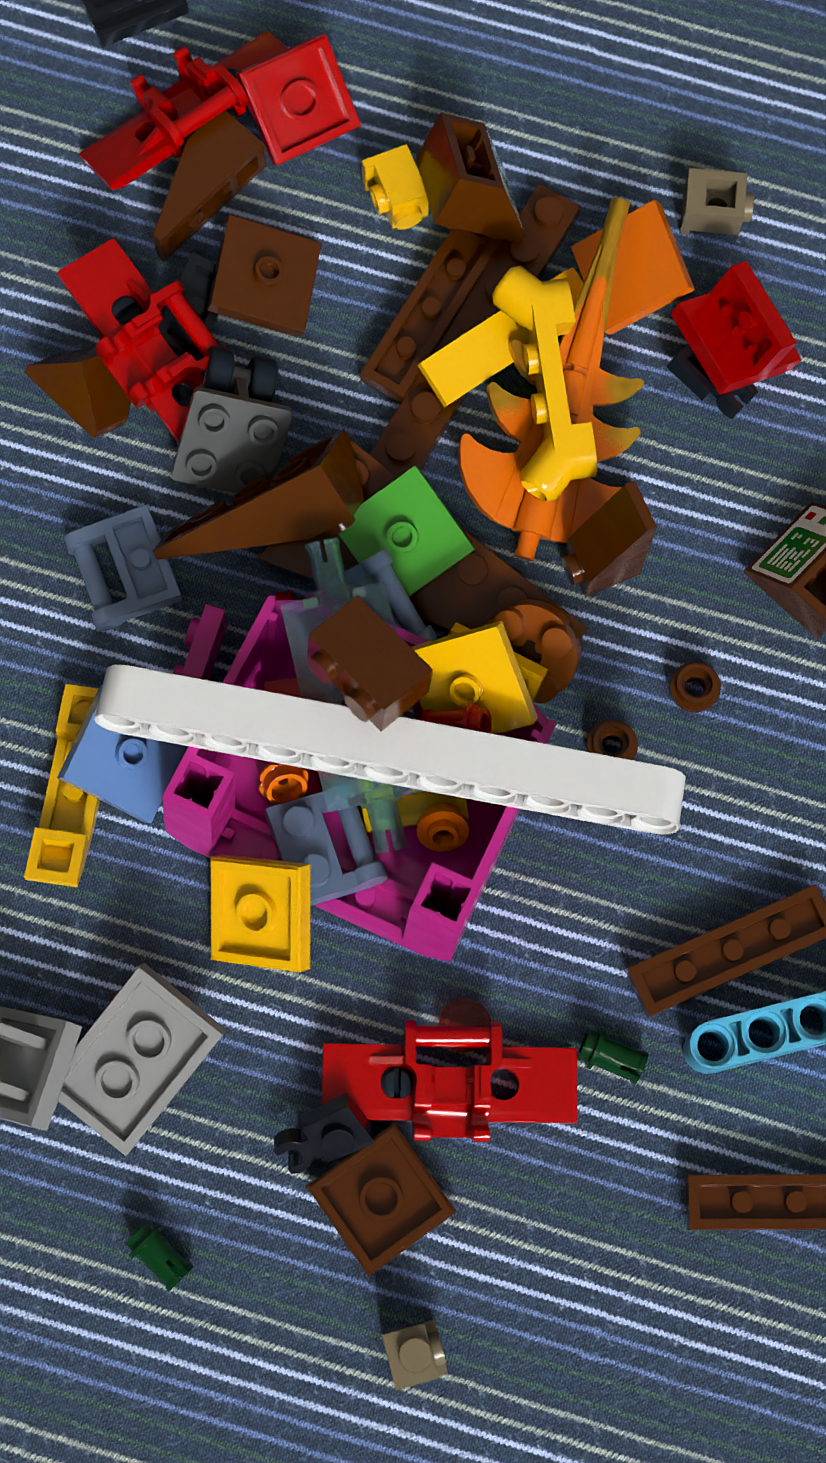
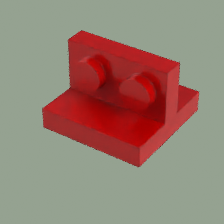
M747 261L732 265L708 294L680 302L670 313L719 395L793 370L802 360L794 347L797 344L796 340Z

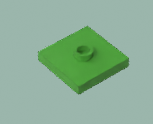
M416 465L362 503L354 515L355 522L344 531L338 533L358 563L387 548L394 560L390 565L408 597H411L476 550Z

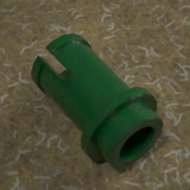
M600 1028L598 1032L588 1029L580 1045L577 1058L585 1061V1068L591 1069L594 1065L630 1080L631 1083L637 1084L640 1079L638 1073H643L649 1053L607 1037L606 1030Z
M148 1220L125 1244L132 1251L129 1254L131 1259L137 1256L166 1286L165 1288L169 1292L194 1266L188 1263L160 1233L163 1227L159 1225L155 1228Z

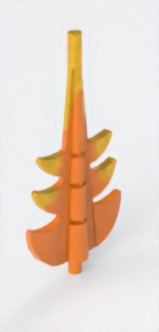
M619 197L611 198L599 246L574 306L576 322L570 333L563 335L559 343L571 425L592 422L597 462L616 457L628 449L641 434V430L638 427L628 429L616 428L601 422L593 415L594 406L617 404L633 396L644 386V381L640 378L618 377L600 368L617 251L630 206L628 200ZM513 339L508 344L513 362L519 373L528 382L536 386L535 374L528 375L525 369L524 343L518 339ZM491 382L486 387L491 412L502 430L509 437L519 442L518 448L513 453L498 452L478 443L471 435L464 434L460 437L458 447L459 472L465 491L477 509L491 521L520 534L514 556L523 560L534 561L539 539L567 543L568 538L622 487L607 486L596 482L592 478L571 480L558 499L554 501H541L529 493L521 485L520 472L545 439L543 424H535L531 399L514 396L503 390L497 383Z

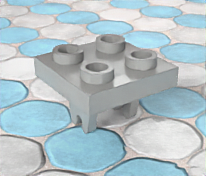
M0 1006V1119L43 1131L48 1130L52 1115L58 1104V1098L70 1062L75 1054L76 1044L82 1029L81 1026L66 1020Z

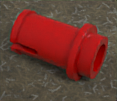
M469 703L464 709H425L420 718L421 721L491 734L492 719L487 708H480L477 703Z

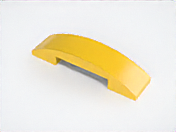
M571 267L551 280L567 278L574 307L583 286V281L574 267ZM500 310L417 366L445 408L514 363L508 344L513 339L529 344L528 330Z
M65 684L55 730L58 738L39 828H34L24 875L25 880L78 887L94 832L100 800L57 777L99 688Z

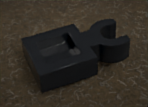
M689 344L667 365V368L701 400L709 393L716 397L719 410L730 419H733L744 407L735 399L734 395L738 396L745 404H748L758 393L755 385L750 384L719 395Z
M348 1093L301 1115V1129L289 1128L277 1133L274 1137V1153L278 1156L288 1150H296L297 1152L288 1156V1170L291 1174H297L308 1169L313 1158L319 1155L329 1165L375 1143L374 1128Z

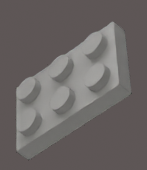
M143 963L137 968L76 1046L75 1054L70 1062L58 1101L123 1155L127 1156L227 1030L147 964Z

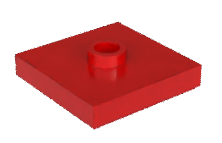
M324 33L313 36L235 73L239 83L248 97L247 104L273 165H280L361 126L332 48Z

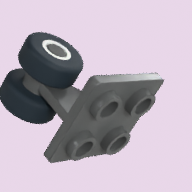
M211 346L207 356L209 355L208 368L203 374L202 384L199 387H195L192 393L172 465L171 477L175 481L238 493L247 487L249 482L261 475L267 482L273 480L272 478L276 473L293 413L289 406L272 403L278 379V365L274 359L256 355L251 358L247 368L234 366L235 359L232 350Z

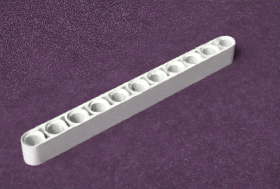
M111 665L107 667L94 718L96 724L102 728L131 736L646 833L671 834L679 830L686 780L685 775L676 769L400 716L381 732L370 720L363 722L358 719L349 707L129 665Z

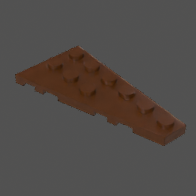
M350 439L364 495L362 503H364L396 480L398 476ZM462 527L461 529L476 550L409 597L422 620L451 630L456 622L469 629L484 626L500 609L502 610L506 606L514 605L517 601L526 599L547 602L560 609L571 621L569 626L574 631L576 639L579 637V641L589 629ZM327 531L308 540L268 545L258 558L324 584L359 564L339 534L329 536ZM527 640L523 646H517V652L525 658L540 661L542 655L535 651L536 643L531 640Z

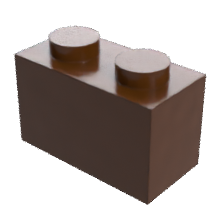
M358 595L309 634L307 662L312 672L323 683L329 684L332 682L345 695V702L351 712L363 722L370 720L381 732L429 692L433 669Z

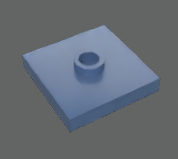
M101 685L57 778L144 823H152L162 802V796L187 746L109 731L96 724L94 718L103 686Z

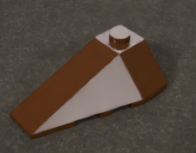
M342 429L300 451L288 459L290 464L276 473L272 481L267 482L262 475L257 477L231 499L232 505L228 506L225 500L214 503L168 531L152 552L160 560L308 540L327 531L329 536L344 531L355 522L354 515L364 500L349 435L345 429Z

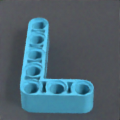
M826 991L707 1021L696 1027L687 1036L683 1046L684 1057L688 1065L695 1071L710 1074L825 1045ZM803 1009H812L820 1014L823 1020V1029L820 1035L809 1034L802 1028L800 1014ZM760 1021L770 1027L773 1033V1041L769 1048H760L752 1043L748 1031L752 1022ZM710 1034L720 1040L723 1053L719 1061H709L700 1055L697 1042L701 1035Z

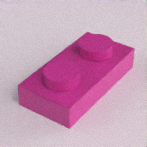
M205 604L201 618L193 617L185 638V647L190 648L185 665L177 664L173 674L210 680L228 627L225 610Z

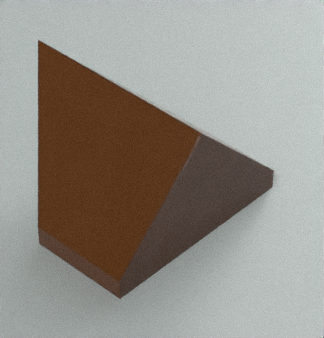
M95 347L56 354L28 365L24 372L92 438L123 426L128 419L131 401L95 353Z

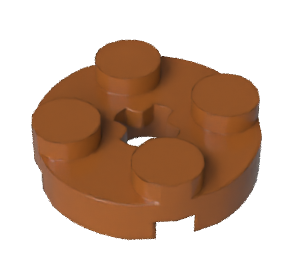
M534 599L517 601L514 605L506 606L502 610L500 609L485 625L502 621L512 649L516 653H518L517 646H523L527 640L536 643L535 651L541 654L542 658L541 661L537 659L532 661L547 668L548 672L533 703H547L568 686L579 668L581 661L579 637L576 639L574 631L569 626L571 621L557 607Z

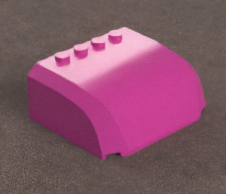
M308 595L307 600H275V596H268L222 683L264 691V682L315 676L307 662L309 634L342 608L345 603L327 595ZM386 622L410 647L429 642V640ZM331 682L333 704L342 706V700L345 699V695ZM418 700L400 717L420 719L423 712L420 701ZM533 703L538 716L534 724L495 735L549 744L556 723L553 719L548 720ZM188 746L162 796L165 832L187 848L208 858L219 854L280 861L265 815L266 808L275 805L260 793L258 787L261 783L259 779L261 771L272 762ZM305 768L309 776L305 796L326 791L328 788L336 785H331L314 770ZM341 775V782L352 781L355 783L360 797L356 804L364 824L358 778ZM467 799L470 818H467L469 822V836L462 846L448 852H437L423 846L417 837V826L367 833L376 862L383 863L388 879L372 888L313 906L425 957L451 962L520 809ZM337 809L323 813L342 873L346 874L356 870L357 868Z

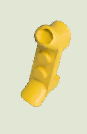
M520 265L511 267L494 289L492 299L493 305L527 329L530 343L524 344L523 347L524 363L527 374H535L538 393L531 395L532 415L535 424H543L545 439L521 470V485L541 501H554L558 499L571 480L596 477L597 455L592 422L571 425L558 342V336L568 335L576 322L569 282L567 278L542 282Z

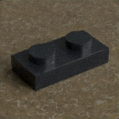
M191 252L178 280L185 288L183 295L211 332L218 313L208 311L207 306L216 264ZM166 305L162 314L163 320L158 326L161 335L177 356L188 352L197 361L201 355L200 351Z

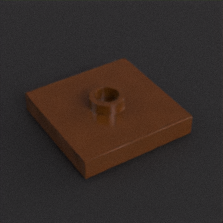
M229 214L224 223L207 310L300 338L306 328L322 243Z
M394 1123L375 1136V1143L350 1154L306 1186L368 1276L372 1275L457 1212Z

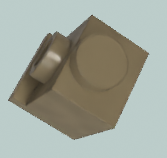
M689 168L683 188L679 234L689 235L690 231L739 235L742 223L751 222L754 207V193L746 192L747 173Z
M434 1319L382 1333L395 1390L439 1379V1376L448 1374Z

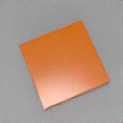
M655 199L627 214L617 251L605 333L609 335L618 332L695 290L662 205ZM603 228L571 246L584 281L599 246Z

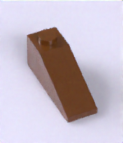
M224 111L192 132L187 139L153 233L157 256L163 262L168 260L266 167L264 144L227 111Z
M635 480L625 484L568 538L565 550L566 556L561 559L569 582L573 586L579 584L585 597L631 579L641 573L657 526Z

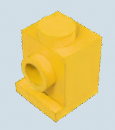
M407 144L362 160V184L365 191L369 190L376 212L379 215L386 213L392 229L404 230L411 228L428 216L429 203L422 177Z

